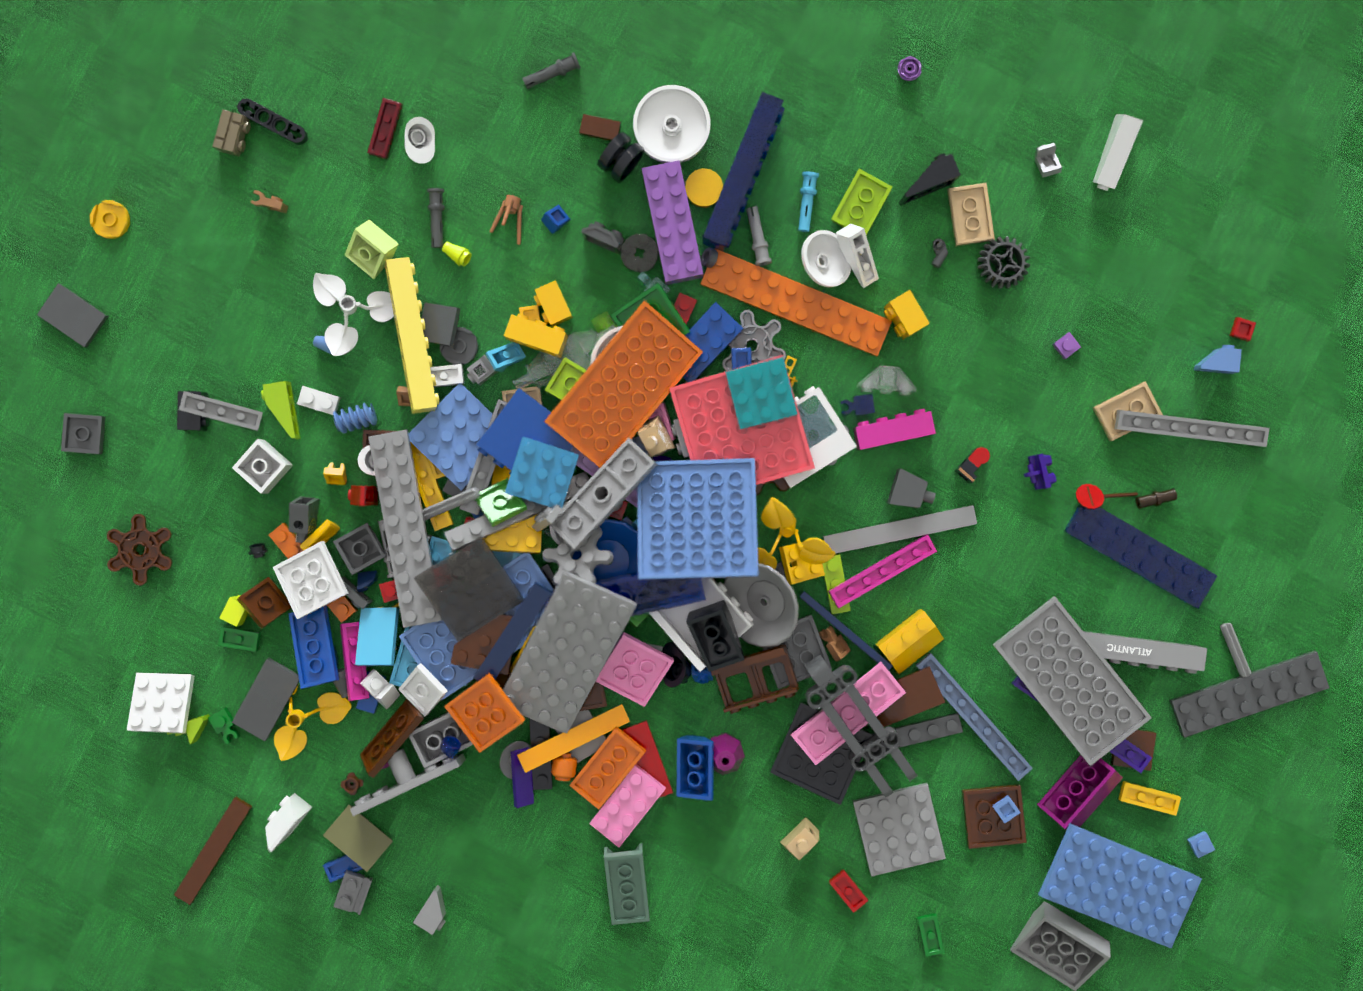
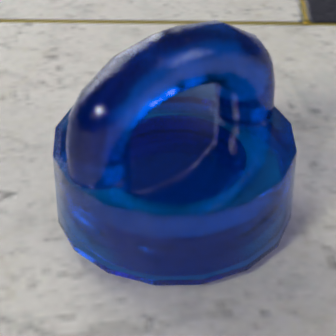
M447 736L442 740L440 748L448 758H454L461 748V743L457 738Z

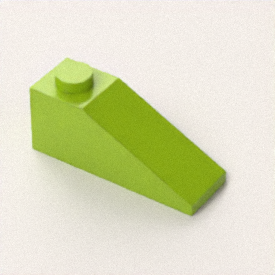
M281 381L264 384L261 391L263 401L266 402V405L291 439H301L291 382Z

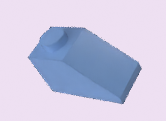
M1222 345V348L1215 349L1195 365L1194 371L1225 374L1239 373L1242 349H1235L1234 345Z

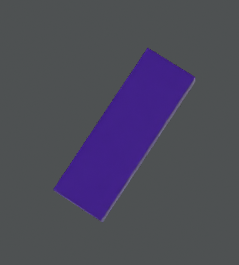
M528 747L511 751L514 807L516 808L534 804L532 770L525 773L517 756L530 749Z

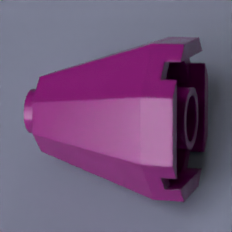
M728 733L711 737L710 740L714 741V771L721 775L738 771L745 757L740 740Z

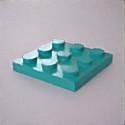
M783 357L726 372L740 429L798 415Z

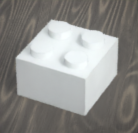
M257 439L232 469L258 492L268 494L293 464L266 440Z

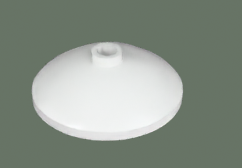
M820 230L806 238L802 246L801 255L803 266L810 278L824 287H836L844 283L850 275L851 267L840 249L836 234L827 230Z

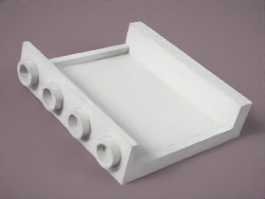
M689 578L658 607L649 612L699 672L705 669L706 665L686 623L689 612L725 600L738 638L754 625L751 622L754 620L747 611L743 613L739 608L741 604L734 596L730 598L726 593L728 589L721 582L717 583L714 578Z

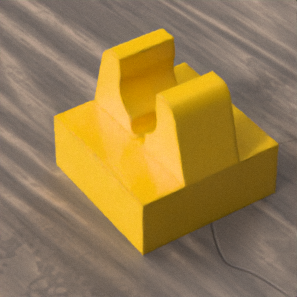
M330 463L328 467L324 468L323 475L327 484L346 485V468L343 463H341L340 468H335L334 463Z

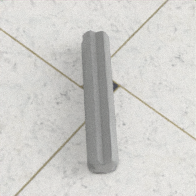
M1229 622L1222 624L1220 628L1239 675L1242 677L1250 676L1251 670L1232 624Z

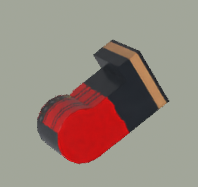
M984 447L974 449L958 466L955 472L966 482L973 483L977 478L973 473L981 464L986 463L990 459L989 451Z

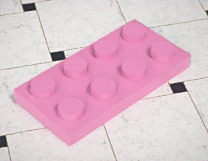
M636 764L589 824L617 847H620L666 787Z

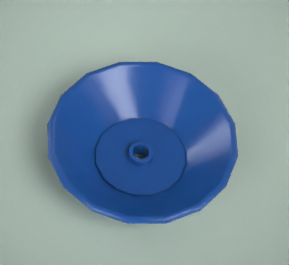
M606 519L599 526L602 529V536L596 545L601 551H610L613 554V561L608 565L599 564L594 567L593 575L596 578V585L631 600L640 594L649 581L638 579V530L625 522ZM575 551L572 559L578 560L582 556V552Z

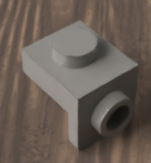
M1055 143L1036 148L1034 161L1042 177L1061 173L1062 166L1055 154Z

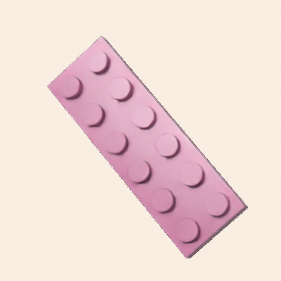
M882 662L878 663L854 684L876 717L906 693ZM846 691L830 702L853 735L868 724ZM823 709L791 734L815 765L846 742Z

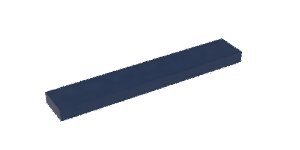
M537 582L534 583L474 675V679L479 681L488 673L494 679L497 678L552 594L550 590Z
M804 590L800 592L799 597L873 660L877 663L882 662L888 671L892 668L893 665Z

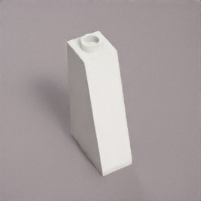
M1116 114L1093 180L1094 183L1098 184L1097 188L1108 191L1109 188H1116L1143 120L1125 114Z

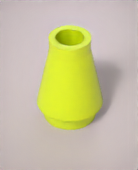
M446 242L442 247V252L446 253L458 266H466L471 260L472 254L467 248L451 244L450 242Z

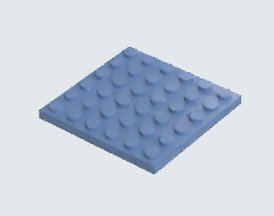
M755 458L654 461L657 465L637 486L638 579L758 577Z

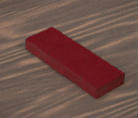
M383 98L367 152L369 155L387 160L402 110V103Z

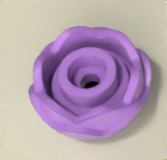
M912 56L902 59L898 64L899 76L906 81L917 79L921 74V62Z

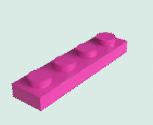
M360 622L340 624L348 701L369 698V692L360 684L367 676L366 666L355 665Z

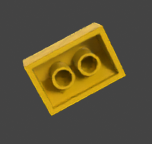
M919 609L875 645L890 664L893 665L897 673L900 674L944 640V638L925 611Z

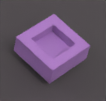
M1070 332L1052 344L1063 359L1068 358L1081 348Z

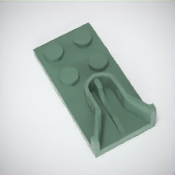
M640 843L634 851L613 852L608 847H604V864L612 925L650 921L643 844Z

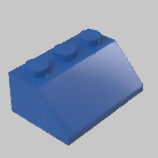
M685 735L677 738V797L712 801L714 741L704 736Z

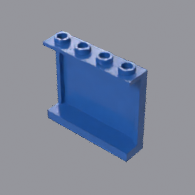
M520 388L517 389L476 444L479 446L477 450L486 457L490 454L495 458L493 461L501 468L506 466L511 471L522 437L567 451H571L574 446L544 422L551 412Z

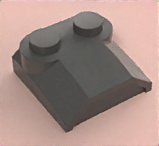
M596 221L594 224L590 223L588 227L582 229L581 233L584 240L619 255L625 240L621 232L614 229L612 231L604 229L605 226Z
M368 523L333 541L351 575L386 557L381 543Z

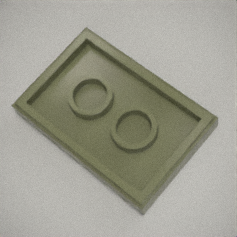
M349 804L323 836L368 872L393 840L361 813L353 816L350 811L352 806Z

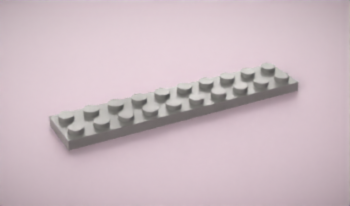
M408 430L369 436L403 628L442 621V612Z

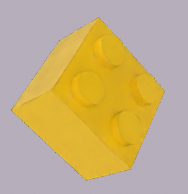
M910 290L884 306L886 318L889 321L892 320L895 325V333L898 337H902L903 340L930 324Z

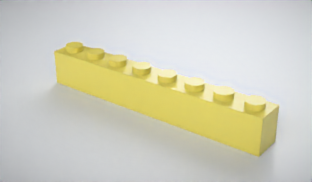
M409 257L387 259L385 270L411 412L415 414L435 411L437 405H439L438 393H434L433 386H436L435 375H431L432 359L431 356L427 355L426 350L429 349L428 338L424 337L423 334L425 321L420 317L422 305L416 296V293H419L418 284L413 280L415 267L413 263H410Z

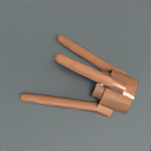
M506 195V199L502 202V206L490 229V233H493L504 211L502 226H505L509 214H515L517 211L518 245L521 244L523 206L520 205V198Z

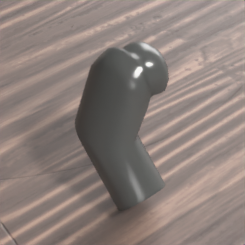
M937 238L933 241V249L936 256L931 265L939 269L948 255V250L945 242Z

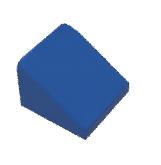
M559 205L547 211L541 219L552 234L571 220Z

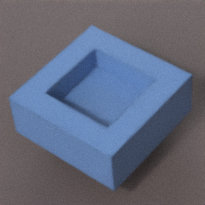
M1008 795L992 806L1004 823L1021 813Z
M1205 831L1187 839L1197 858L1215 850Z

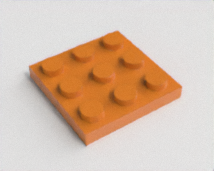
M490 673L444 706L479 753L525 720Z

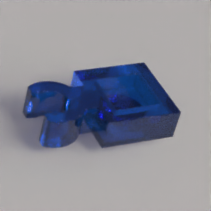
M872 394L853 396V402L848 400L840 402V405L846 404L848 406L847 411L841 412L842 415H847L853 410L855 411V416L875 413Z

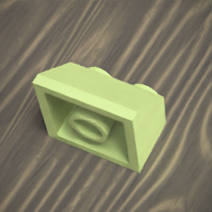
M368 220L354 230L345 256L375 279L384 269L386 260L393 258L399 244Z

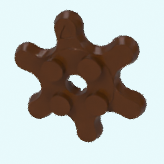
M135 514L131 518L132 528L129 532L122 533L118 529H111L107 532L108 541L118 547V554L108 561L107 566L112 572H117L123 567L130 568L133 572V582L140 586L147 582V571L150 567L156 566L163 571L171 568V559L164 556L161 550V545L171 538V531L168 528H160L156 532H150L146 528V518L144 515ZM139 544L145 546L143 555L138 554L136 551Z

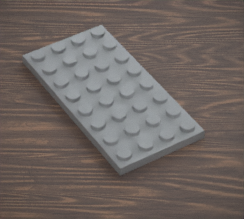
M564 571L503 688V691L521 715L560 732L568 733L636 608V602Z
M1054 596L993 644L1090 766L1152 718Z

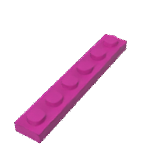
M924 535L828 592L836 607L840 608L934 554L937 550L929 535Z

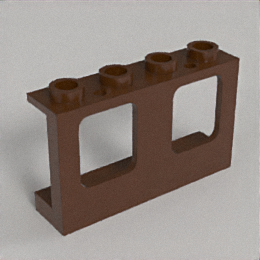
M786 644L745 655V660L711 671L712 676L715 675L724 701V713L728 711L731 714L736 713L746 706L754 708L764 701L772 703L781 696L790 698L795 696L799 690ZM781 662L784 665L790 685L783 689L769 691L762 668ZM746 673L753 691V697L735 702L732 700L726 678Z

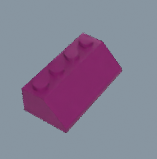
M1080 755L1037 805L1065 830H1067L1069 823L1081 827L1123 777L1101 758L1090 766Z

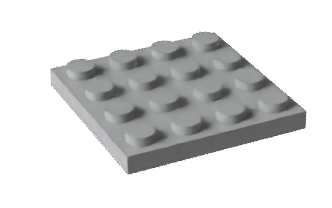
M927 783L894 790V793L887 798L881 793L852 800L871 877L946 859Z

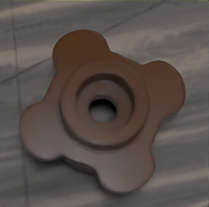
M354 772L348 773L347 778L341 782V787L350 795H355L358 788L364 785V781L358 779Z

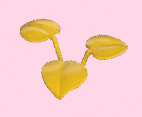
M771 497L762 511L761 520L764 525L771 529L779 527L780 529L778 537L769 553L763 548H757L759 564L770 566L775 570L777 560L772 555L781 537L788 538L795 534L798 547L802 549L799 556L803 561L809 564H822L835 556L836 552L819 538L806 539L802 545L798 534L799 530L795 529L796 518L784 504Z
M298 685L292 695H294L297 692ZM335 692L324 693L317 700L319 708L304 714L301 710H293V699L291 697L288 710L290 714L286 717V724L288 726L281 727L274 735V744L280 760L284 761L293 758L305 748L307 735L304 731L297 730V727L304 722L305 718L320 711L322 721L327 724H336L343 720L352 708L350 701L346 697L341 698V695Z

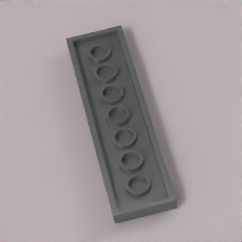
M1312 651L1253 671L1250 676H1239L1169 701L1181 736L1185 738L1328 689L1329 685L1319 655L1316 651Z

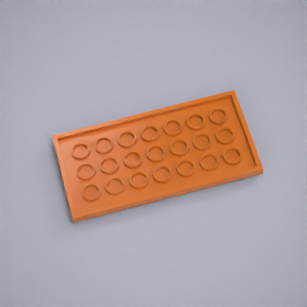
M643 301L544 422L601 468L628 438L632 439L670 393L669 388L676 386L703 351L652 306Z

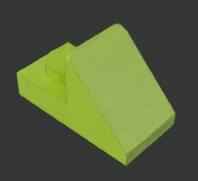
M209 714L188 720L186 733L190 744L198 741L209 721ZM174 733V734H175V736H179V735H182V734H185V733Z

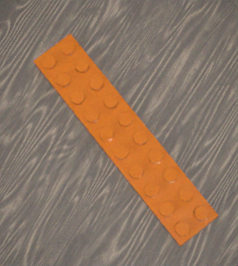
M715 248L718 252L717 261L712 268L707 267L700 285L875 357L878 356L892 320L889 321L887 318Z

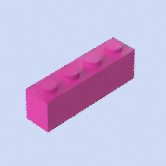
M925 409L913 411L914 415L907 416L906 413L895 415V419L888 420L887 417L876 419L877 423L869 424V421L857 423L858 427L853 428L857 449L862 450L936 434L931 411L925 412Z

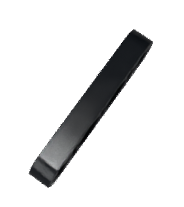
M246 98L239 101L237 106L239 113L246 116L249 120L294 144L302 145L307 141L308 134L301 126ZM244 106H250L256 111L255 114L248 110L245 111ZM265 112L268 113L269 119L266 122H261L260 115ZM282 121L285 122L286 128L283 131H277V124ZM290 130L296 133L300 132L302 137L296 138L292 133H290Z

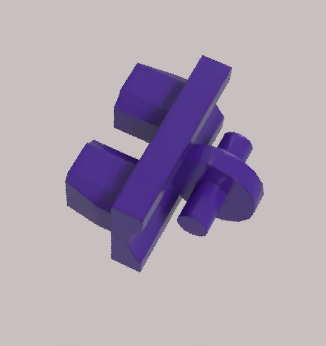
M1044 454L1028 456L1029 465L1027 466L1029 472L1024 473V477H1030L1031 484L1034 483L1035 490L1050 488L1051 484L1057 481L1055 474L1048 473L1046 467L1052 465L1051 456Z

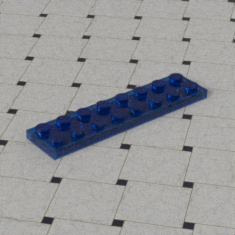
M1079 504L1064 530L1065 533L1196 609H1199L1217 578V575L1100 507L1092 510L1086 509Z

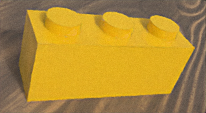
M511 314L504 333V337L508 341L561 358L568 339V335L564 332L563 328L557 326L550 328L543 321L536 320L533 322L528 320L529 317L518 314L515 316Z

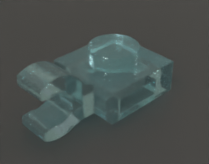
M643 271L638 276V279L647 286L644 292L657 283H660L666 294L671 290L657 276L653 281Z

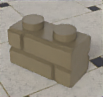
M222 110L212 147L217 151L240 157V153L244 152L246 146L244 141L245 135L249 133L251 128L249 119L242 114Z

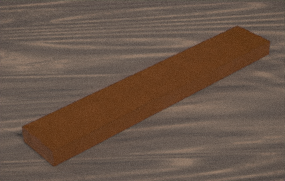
M237 796L233 799L174 896L189 905L193 903L251 810V805Z

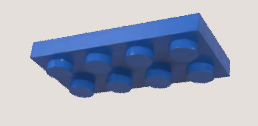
M716 302L690 329L691 332L685 335L703 351L683 376L687 382L697 380L744 330Z
M327 605L300 619L296 618L294 612L288 613L300 688L306 689L338 681L339 675Z

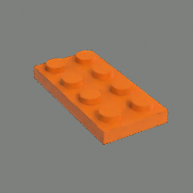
M616 726L569 786L599 810L647 750Z

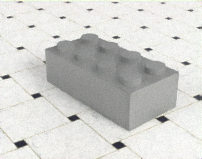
M449 712L416 727L409 736L424 768L473 745Z

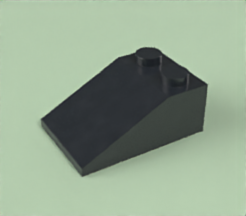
M943 153L936 156L931 165L899 201L900 206L954 184L961 174L953 155L949 154L946 156Z
M725 600L688 613L686 623L709 672L745 660L736 628Z

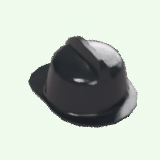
M668 642L663 647L662 652L674 658V662L663 680L666 686L674 688L681 683L685 684L688 682L691 675V665L685 659L684 653L674 642Z

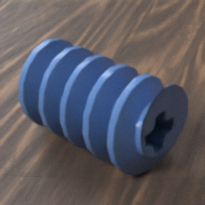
M363 403V409L356 405L355 411L348 407V413L341 409V415L333 411L334 423L338 432L347 433V430L354 431L355 427L361 429L362 425L369 427L370 424H377V416L372 403L370 407Z

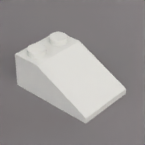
M296 793L290 797L286 796L279 804L281 806L279 811H274L267 819L269 823L266 825L265 830L268 850L271 852L291 835L312 809V806Z

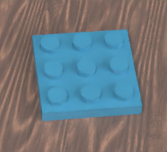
M522 437L505 493L548 507L558 505L562 508L579 454Z

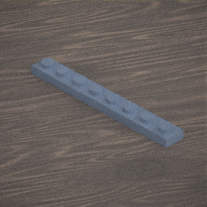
M931 653L916 664L919 670L930 666L943 697L1018 781L1033 769Z

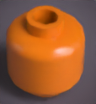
M567 752L552 760L551 774L555 776L556 780L570 781V778L575 777L577 759L571 756L572 753Z

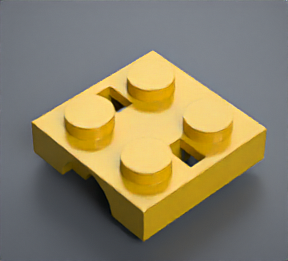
M798 543L779 547L786 580L790 585L825 575L823 564H809L800 558L799 554L802 549L798 547Z

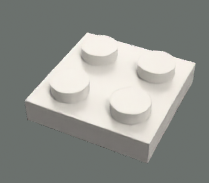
M419 664L398 689L424 717L433 710L448 692L422 664Z

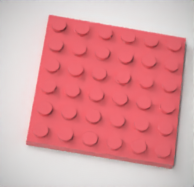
M780 355V356H777V357H773V358H770V359H766V360H763V361H760V362H756V363H753V364H749V365H746V366H750V365H754V364L766 362V361H769V360L781 358V357H783V355ZM726 372L669 388L690 460L755 458L756 485L815 468L793 390L792 394L798 415L740 429Z

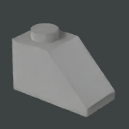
M439 885L435 887L413 922L431 935H433L436 929L440 931L446 922L443 919L446 910Z

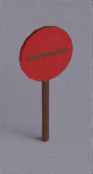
M1092 484L1081 485L1075 493L1078 503L1082 507L1092 510L1102 506L1104 498L1138 496L1137 492L1103 494L1097 486Z

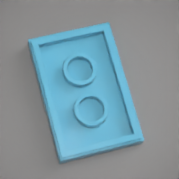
M361 608L355 665L394 666L399 608Z

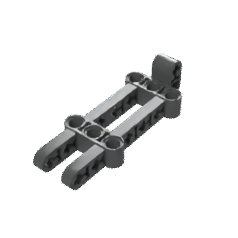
M818 655L804 665L816 682L815 685L806 691V701L811 708H822L851 748L849 761L855 770H866L885 798L894 792L874 765L877 761L890 753L909 781L918 776L898 748L901 744L899 733L893 727L884 728L855 688L854 684L857 681V674L851 666L842 665L832 672L821 655ZM845 672H851L849 679H843ZM835 683L836 686L833 690H826L828 684ZM844 691L848 693L876 733L861 745L830 703L831 700ZM812 695H820L817 701H810ZM889 735H895L892 741H887ZM873 746H879L878 751L871 752ZM857 757H863L861 763H855Z

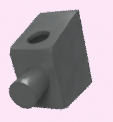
M897 469L887 504L920 508L922 501L933 504L936 493L926 490L927 481L903 469Z

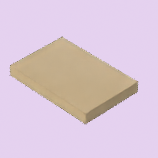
M987 183L948 188L955 246L995 240Z
M1146 381L1093 407L1109 441H1113L1131 432L1114 429L1117 410L1163 415Z

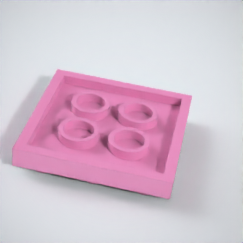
M623 632L596 682L645 707L674 662V658Z

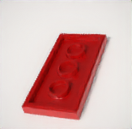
M647 720L621 729L647 750L636 764L666 787L659 798L673 793Z

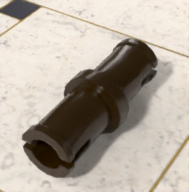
M1174 488L1161 492L1153 491L1149 495L1136 497L1135 503L1138 509L1153 505L1157 507L1162 503L1175 501L1177 499V492Z

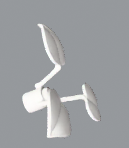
M315 273L313 289L316 299L322 305L328 307L338 301L344 312V326L340 323H334L325 332V342L333 356L347 354L358 342L357 330L353 327H348V315L355 313L357 307L370 310V316L378 322H387L394 317L389 292L376 291L371 293L367 297L369 306L360 304V302H355L352 296L345 295L346 285L341 278L335 275Z

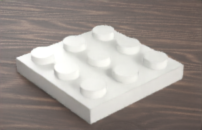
M324 541L273 567L297 619L349 594Z
M136 673L127 731L186 733L195 676L189 674Z

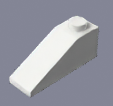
M849 224L836 232L840 249L860 285L865 288L878 280V273L864 228Z

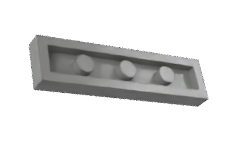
M186 391L183 393L179 410L255 431L259 429L263 414L260 411Z

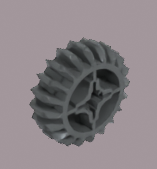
M1006 236L1004 241L1001 237H998L996 241L994 239L990 240V245L985 244L983 246L985 250L979 252L982 257L977 259L978 262L982 263L977 267L979 270L983 269L980 276L986 275L987 278L984 281L987 283L991 280L992 287L998 283V289L1003 288L1004 285L1006 289L1010 288L1011 284L1013 286L1018 285V281L1024 280L1022 275L1028 274V271L1024 268L1030 267V264L1025 262L1030 259V256H1024L1027 249L1021 250L1020 247H1022L1023 243L1016 245V239L1014 238L1010 242L1009 236ZM995 249H1006V252H1004L1003 255L992 254L993 250ZM1012 254L1016 256L1017 263L1013 261ZM1005 258L1007 265L1002 267V262L1000 261ZM990 262L994 264L995 272L992 271ZM1005 270L1015 272L1011 277H1000Z

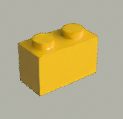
M556 280L535 289L537 295L534 296L538 307L542 305L544 310L542 316L546 324L550 323L554 327L573 318Z

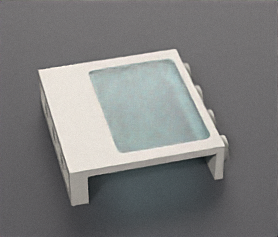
M812 386L804 392L805 396L801 399L795 397L815 468L784 477L790 488L857 447L819 387L815 389Z

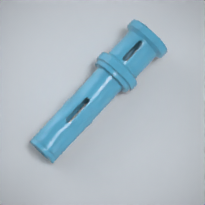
M805 171L802 172L803 186L800 189L802 202L798 231L809 232L813 198L817 194L816 182L817 178H819V173Z

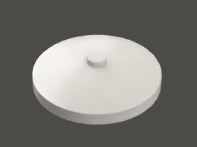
M678 85L658 87L646 94L635 110L633 119L635 138L637 143L644 148V152L656 161L662 163L680 160V163L688 161L703 149L710 133L708 109L704 101L688 88Z

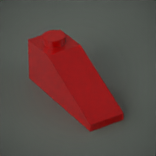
M351 485V489L348 490L350 505H378V487Z

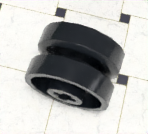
M620 132L605 148L598 160L597 166L604 172L611 171V178L621 183L639 163L644 154V148L638 143L631 144V138L624 132Z

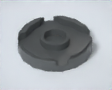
M457 327L453 347L440 344V351L448 362L454 365H465L475 358L478 353L479 344L476 336L470 330L464 327Z

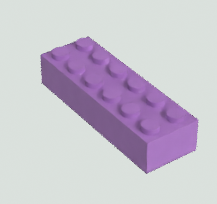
M680 160L642 168L665 284L671 285L703 278V269Z

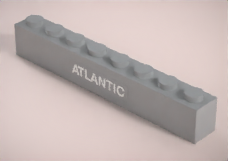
M1083 631L1105 659H1109L1110 663L1120 664L1121 661H1128V665L1140 666V663H1144L1149 668L1159 669V666H1166V670L1178 671V668H1183L1185 672L1197 674V670H1205L1207 648Z

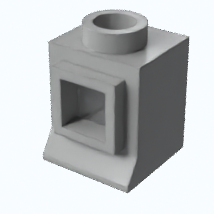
M483 355L467 368L469 372L467 374L468 378L473 384L477 382L479 385H482L498 372L494 370L486 355Z

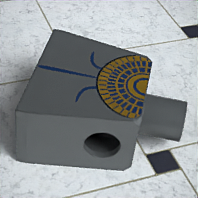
M300 496L289 503V532L296 533V542L303 543L308 538V534L316 529L319 498Z

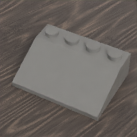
M1044 901L1033 912L1010 951L1076 991L1110 959V941Z

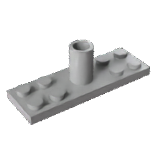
M628 438L562 508L563 510L550 526L577 551L612 512L621 508L625 498L657 464Z
M402 748L396 751L388 761L397 784L389 788L385 785L372 793V796L368 793L360 797L359 800L354 802L355 806L350 811L355 816L459 767L466 761L463 753L460 755L455 753L444 759L443 763H434L425 768L424 772L415 775L408 757Z

